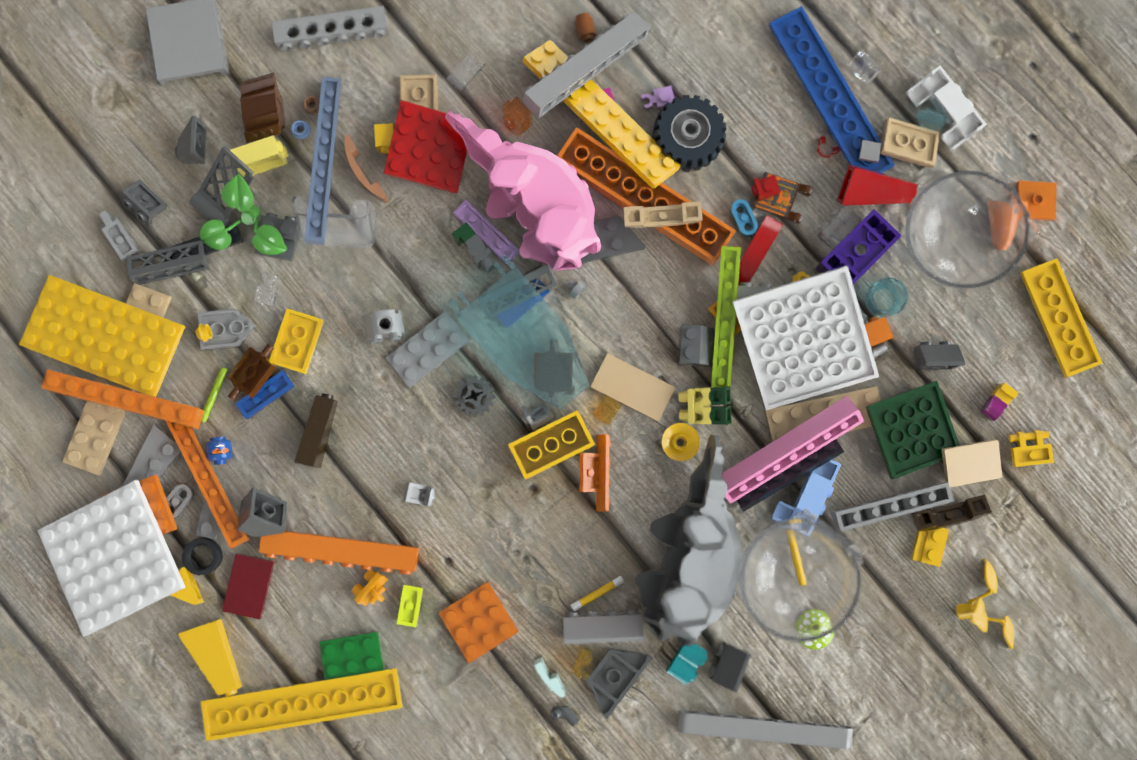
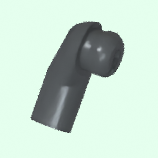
M555 706L550 712L552 719L566 718L571 726L579 722V719L568 706Z

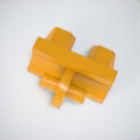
M368 570L364 574V578L368 581L367 585L364 587L358 583L351 590L356 597L354 600L364 606L369 602L374 604L377 599L381 602L384 601L385 598L382 593L386 589L383 585L388 580L385 575Z

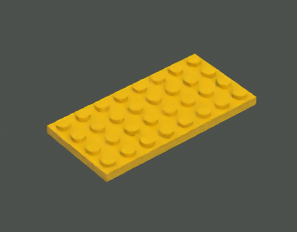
M48 275L19 345L135 391L156 397L185 326L55 276Z

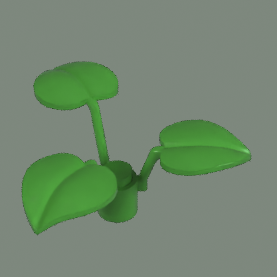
M237 174L223 187L221 194L227 206L243 211L241 218L225 228L221 220L212 219L207 221L200 230V239L213 249L224 250L231 244L232 240L228 231L241 222L248 225L254 223L253 231L256 235L252 238V244L259 252L266 255H277L285 252L287 247L284 244L282 235L274 226L265 224L258 228V218L261 216V211L257 206L253 205L254 199L248 184L240 174Z

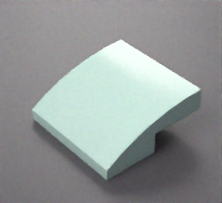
M542 657L535 660L534 666L544 683L561 698L564 697L565 689L558 673L550 675Z

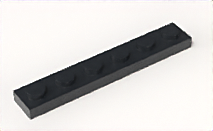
M837 439L736 501L744 512L844 453V450Z

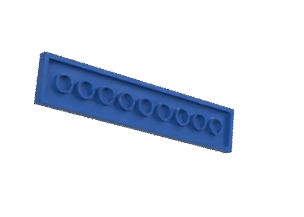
M800 6L770 22L769 28L848 164L879 173H884L893 168L895 165L891 158L882 154L879 155L878 163L858 160L862 140L881 143L804 8Z

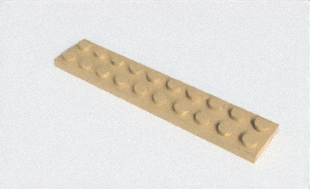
M134 283L126 304L164 318L172 297ZM96 376L95 382L103 383L106 385L130 391H135L133 389L112 382L100 376ZM86 401L62 462L90 473L101 475L126 411Z

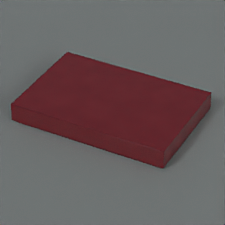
M236 553L222 611L262 619L275 561Z

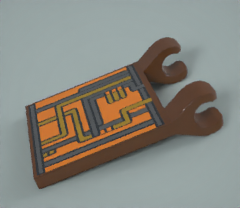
M765 172L763 178L773 176V174ZM776 176L781 191L780 195L758 201L756 196L752 207L800 224L803 215L791 212V208L797 192L809 197L813 187Z

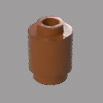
M586 12L576 15L574 23L578 39L584 43L593 41L597 35L593 18Z

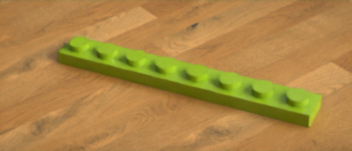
M721 246L711 387L730 386L731 388L736 321L733 301L737 300L741 247Z

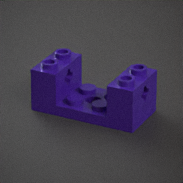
M873 209L815 269L821 274L847 265L852 283L854 284L902 235ZM857 245H862L865 248L863 255L856 252Z

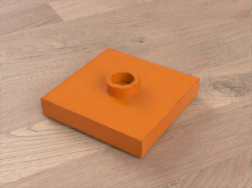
M1017 181L1016 201L1028 202L1024 219L1056 220V183Z

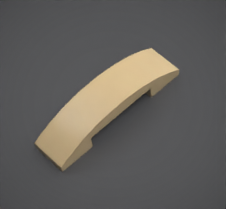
M701 201L685 202L682 205L624 207L625 227H666L703 221Z

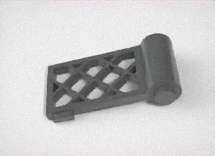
M222 147L200 189L189 201V204L208 221L212 219L221 220L225 227L231 222L229 214L233 208L225 207L222 204V194H220L218 183H224L225 186L230 181L228 180L226 169H232L233 177L238 174L237 168H241L246 173L243 179L248 186L251 185L254 179L252 176L254 172L227 147ZM225 155L229 157L231 166H225ZM217 170H221L223 180L217 181ZM209 184H213L215 194H211L207 190Z

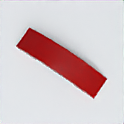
M766 215L740 260L738 285L741 282L749 283L783 226L782 223Z

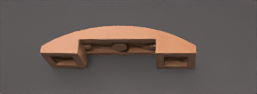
M345 135L346 156L354 174L370 194L380 201L388 203L389 200L379 183L376 181L370 185L355 161V158L360 156V153L349 135Z

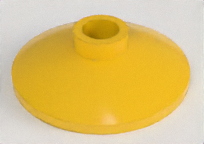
M676 423L665 430L662 436V448L665 454L672 460L687 461L697 454L700 447V437L692 426L686 423ZM678 439L683 440L684 444L682 446L677 445Z

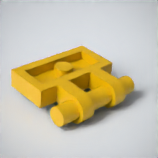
M1033 430L1029 433L1020 431L1008 435L1009 442H1017L1018 447L1010 448L1013 467L1054 463L1051 444H1043V439L1049 438V432ZM1026 440H1034L1035 445L1026 446Z

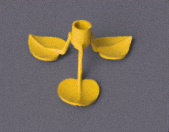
M984 558V579L988 590L974 599H969L968 603L957 604V616L959 620L970 619V622L977 625L982 632H987L988 621L1000 623L1003 626L1004 638L1009 648L1013 649L1014 629L1008 616H1004V620L990 618L985 613L982 598L992 593L996 594L997 576L992 565Z

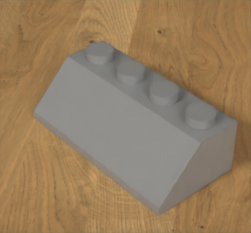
M617 610L606 611V614L598 615V611L586 612V615H579V612H568L567 616H563L564 644L644 641L642 614L637 613V610H625V614H618Z

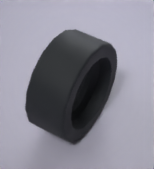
M209 538L192 540L185 546L182 553V562L185 568L195 575H206L214 572L221 565L223 558L222 549L219 544ZM199 545H206L213 551V561L206 568L195 566L191 559L192 551Z

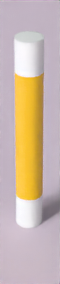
M621 575L571 604L570 606L573 611L580 609L624 583Z

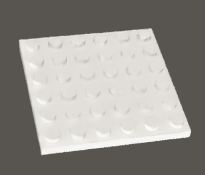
M847 265L733 301L766 410L879 377Z
M138 480L37 530L83 637L185 588Z

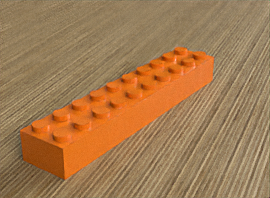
M577 127L557 155L566 161L568 165H572L576 169V175L580 180H584L588 186L623 209L624 207L643 206L644 208L682 205V203L691 202L664 183L652 189L613 150ZM702 209L703 221L653 227L711 266L715 264L721 255V246H727L736 232L735 229Z

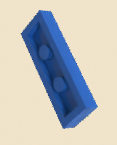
M282 370L265 382L254 398L247 395L235 404L245 419L248 420L294 388L295 385L286 372Z

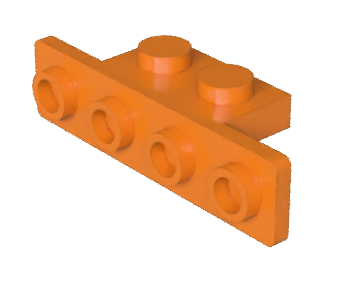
M609 434L597 435V453H580L579 492H596L597 512H608L610 506L609 487L611 481L609 478V468L611 461L609 449L611 441Z

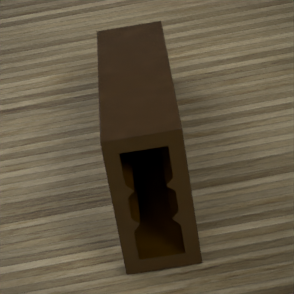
M322 393V396H315L294 463L321 468L338 401L333 399V395Z

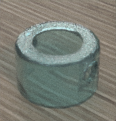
M886 277L869 287L865 302L872 314L881 318H888L898 314L905 308L908 303L909 294L906 286L896 278ZM887 289L892 292L895 302L891 309L883 311L875 304L873 295L877 290Z

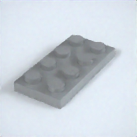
M444 311L386 357V359L408 387L411 388L470 340L450 315Z

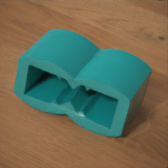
M697 643L687 647L681 645L668 665L666 672L685 685L689 682L693 683L698 675L696 672L697 668L700 665L703 666L708 659L706 655L708 651Z

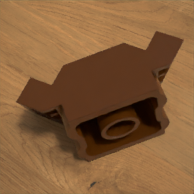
M274 72L240 82V102L246 143L281 134V130L286 128L283 97L279 92Z

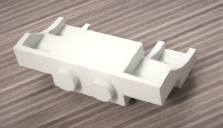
M941 66L934 69L906 92V95L916 107H919L929 99L948 123L951 129L941 135L940 138L951 152L987 125L974 109L971 100L963 95L959 85L951 80Z

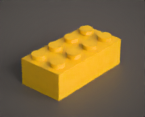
M577 410L508 444L525 480L595 446V443Z

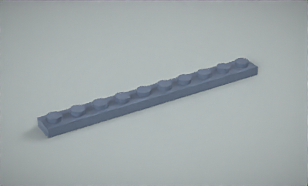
M322 77L304 243L325 245L341 91V79Z

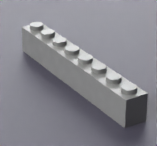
M635 11L629 16L625 15L618 24L610 26L606 33L598 35L591 44L583 46L579 53L571 55L564 64L556 66L552 73L541 77L534 86H529L524 92L523 104L539 119L644 40L648 35L650 25Z

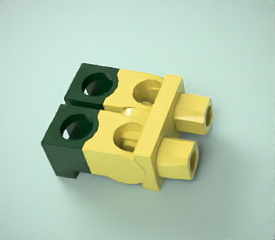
M730 386L690 388L678 393L679 402H688V409H681L679 412L680 420L688 421L689 424L727 425L732 423L731 406H710L730 404Z

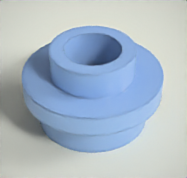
M298 120L292 124L291 133L297 139H304L309 135L310 127L307 122ZM299 128H304L302 133H298Z

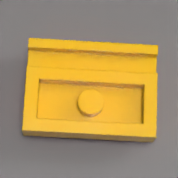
M949 529L917 531L911 560L940 567Z

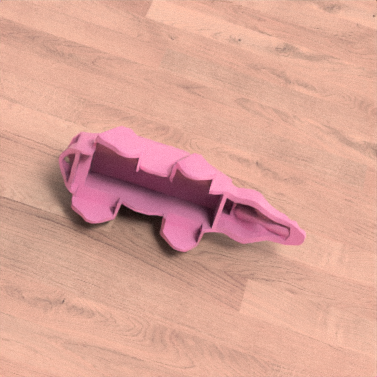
M449 111L446 114L447 121L463 138L470 158L488 173L490 196L486 207L487 216L491 219L508 218L516 213L518 222L523 228L528 230L523 235V242L519 249V254L522 258L533 259L542 264L549 265L552 270L560 271L577 269L582 266V257L589 253L595 254L600 251V239L596 235L593 224L595 208L588 185L584 180L578 178L576 169L572 165H568L566 161L545 149L521 142L511 144L508 141H504L502 143L495 131L478 128L471 119L462 118L461 114H454L453 111Z

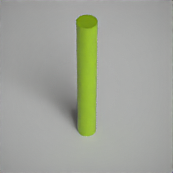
M221 367L203 408L202 422L206 423L228 372L226 368Z

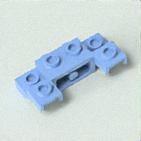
M830 460L808 473L794 506L792 507L778 501L771 519L806 535H810L818 516L822 515L826 508L824 504L826 498H829L834 490L832 484L841 464Z

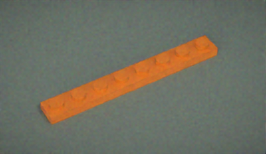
M166 421L229 547L233 549L248 541L249 537L247 534L237 530L239 518L210 461L207 459L193 428Z

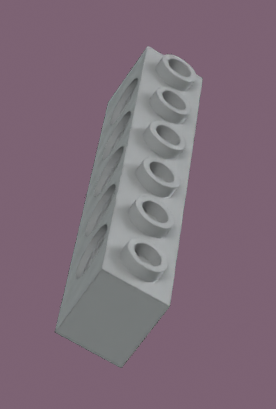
M384 6L272 21L274 43L282 51H289L296 47L309 48L311 45L317 44L325 46L331 42L345 43L352 39L364 40L366 37L373 36L381 38L389 34ZM367 22H372V25H371V26H369V27H365V26H364L365 23H367ZM348 25H354L352 29H346ZM335 27L333 32H327L329 28ZM311 30H317L315 34L309 35ZM292 33H298L296 37H290Z
M939 483L831 512L835 530L842 532L954 502L949 483Z

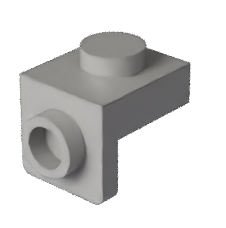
M545 403L530 412H527L525 406L521 407L524 413L521 415L526 425L530 424L533 430L553 420Z
M407 482L403 501L431 507L436 496L435 488Z

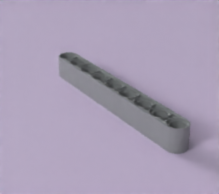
M688 710L678 711L677 732L686 734L852 749L853 728L849 726Z

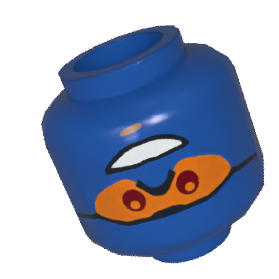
M226 436L210 438V441L206 443L207 459L214 461V465L226 464V460L232 458L231 441L226 439Z

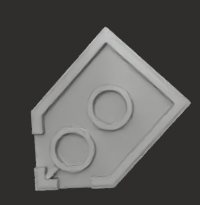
M236 309L198 312V325L208 324L212 330L211 339H208L207 342L199 340L200 350L238 347L256 325Z

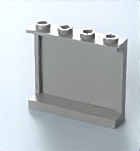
M191 0L146 8L147 16H145V22L150 31L148 41L152 45L153 51L150 52L153 63H155L153 74L156 81L166 86L165 81L220 72L222 76L230 75L219 7L215 0Z

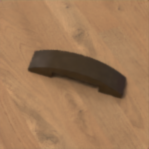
M985 495L968 498L964 502L936 509L928 508L911 513L918 531H929L972 521L991 514L992 511Z

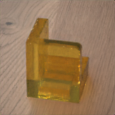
M605 395L593 416L609 426L622 405Z

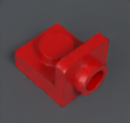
M775 175L760 180L754 178L753 185H751L753 196H757L758 201L780 195L781 193Z

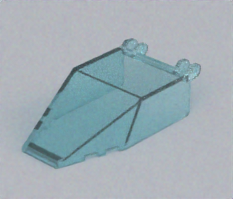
M504 255L502 258L510 266V271L505 273L500 264L495 262L493 265L502 275L498 281L471 303L462 292H459V298L467 305L463 310L460 309L454 300L451 299L449 303L457 314V320L507 379L517 383L527 391L532 392L542 400L561 410L590 386L568 328L518 266Z

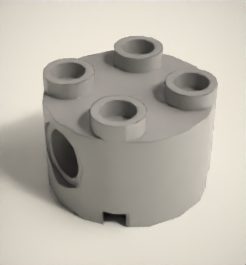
M395 309L371 312V317L368 314L363 316L366 339L370 340V344L381 343L383 339L398 341L405 334L401 310H397L396 313ZM385 324L388 326V329H382L380 325Z

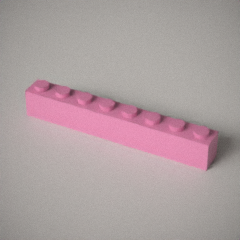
M846 396L723 472L722 477L728 487L725 497L729 503L735 502L864 422L858 408Z

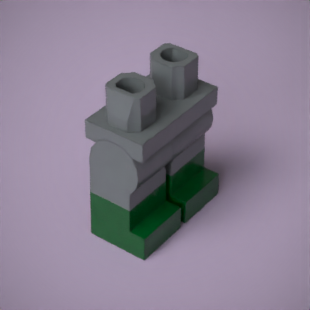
M467 222L452 233L455 243L458 246L463 243L468 249L478 269L482 267L488 274L496 268V263L492 259V251L489 247L485 248L484 243Z

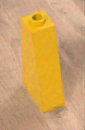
M222 619L178 633L180 639L217 695L225 693V697L237 693L236 689L242 687Z

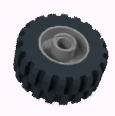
M683 95L681 100L679 97H676L672 100L671 104L667 102L663 110L659 111L653 129L652 138L659 147L664 149L662 153L665 156L669 154L674 162L679 163L680 167L684 168V172H690L692 168H694V171H698L702 166L705 168L709 166L711 161L718 157L726 139L725 131L727 128L726 123H723V114L717 113L719 108L715 104L711 106L709 104L710 100L706 98L704 101L700 100V96L694 95V98H689V95Z

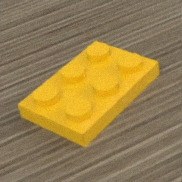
M286 308L273 347L274 349L269 359L270 363L307 374L324 320Z

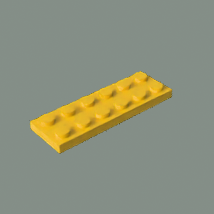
M1058 258L1021 272L1020 275L1064 377L1067 378L1103 364Z

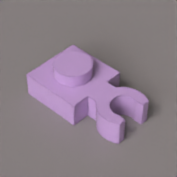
M671 86L654 89L652 96L650 94H643L641 96V101H649V104L643 106L644 110H649L653 105H656L657 110L662 109L667 102L671 104L674 99Z

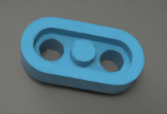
M736 200L730 208V213L739 233L745 237H750L757 231L758 223L748 202ZM741 208L743 213H738L736 209ZM744 225H749L751 229L745 230Z

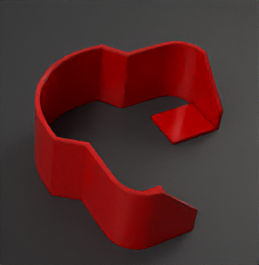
M821 136L819 138V146L821 145V143L826 144L825 136ZM819 146L817 147L818 154L823 158H830L831 155H836L840 151L838 146L832 147V152L834 153L827 156L820 152Z

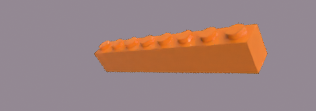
M48 369L41 387L53 393L198 430L204 414L203 410L193 406Z
M284 531L281 534L261 536L259 552L265 553L264 557L276 558V555H284L286 560H295L296 557L303 558V562L315 563L316 559L323 560L322 564L334 565V562H340L343 567H353L356 564L361 565V569L372 570L373 567H380V571L392 572V569L400 570V574L411 575V571H417L420 547Z

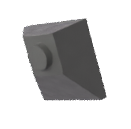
M196 116L190 118L178 139V146L175 147V156L183 164H205L207 127Z

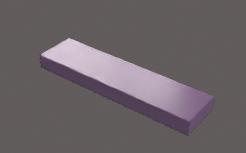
M466 199L453 212L463 224L467 222L481 241L506 265L519 254V249Z

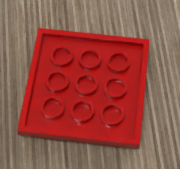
M401 100L383 174L457 194L467 149L463 138L447 121L445 117L447 113Z

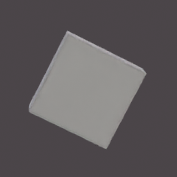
M862 140L858 160L878 163L881 143Z

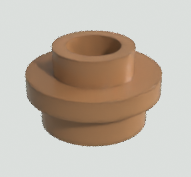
M308 96L303 102L304 110L311 115L317 114L320 99L316 96ZM312 103L316 104L315 108H310V105Z

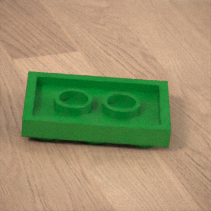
M379 631L319 642L325 680L384 670Z

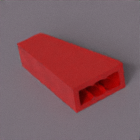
M848 165L836 201L845 206L911 203L917 194L918 185L905 179Z

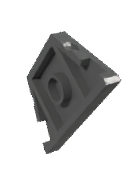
M620 216L594 221V230L600 239L601 249L595 254L589 253L582 257L581 263H589L644 250L645 245L630 227H625V222Z
M609 648L586 679L605 719L609 718L652 660L650 655Z

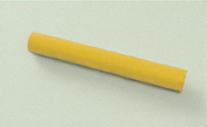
M787 527L785 530L799 586L806 585L794 530L792 527Z

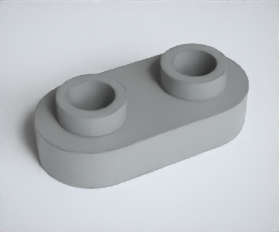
M177 485L166 498L169 507H174V512L172 513L174 519L182 513L193 498V489L188 485ZM183 491L187 493L185 498L181 496Z

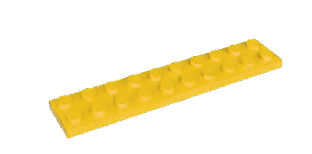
M549 40L524 56L522 62L537 77L541 78L552 73L556 66L564 64L569 57ZM592 79L563 100L652 189L679 170L681 165L674 162L669 154L665 156L662 153L664 149L659 147L656 141Z
M397 668L201 701L206 741L403 707Z

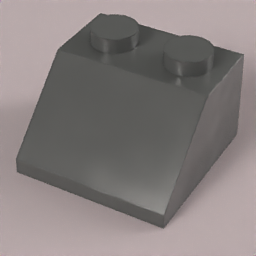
M682 324L679 333L678 365L713 367L715 328Z
M930 341L920 342V345L914 347L915 370L955 369L965 365V360L958 344H951V341L939 342V345H932Z
M252 488L241 500L237 530L253 537L283 533L285 531L287 502Z
M723 642V645H719L716 656L718 658L716 663H712L710 667V679L737 693L751 654L744 649Z

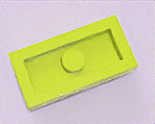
M403 585L397 624L417 627L423 587Z

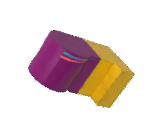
M1005 382L998 384L983 405L981 412L991 420H997L1019 392Z

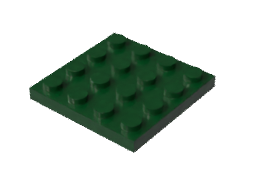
M938 381L927 383L865 406L890 479H896L943 461V448L960 446Z

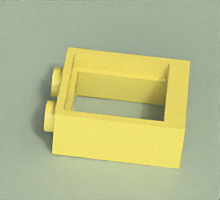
M274 135L230 150L254 172L253 175L288 164L286 157H289L287 149L280 140L277 141ZM237 168V170L243 176H245L246 173L241 168Z

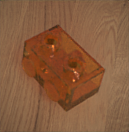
M517 96L513 100L509 99L503 105L504 125L510 131L514 130L520 137L533 125L532 112Z

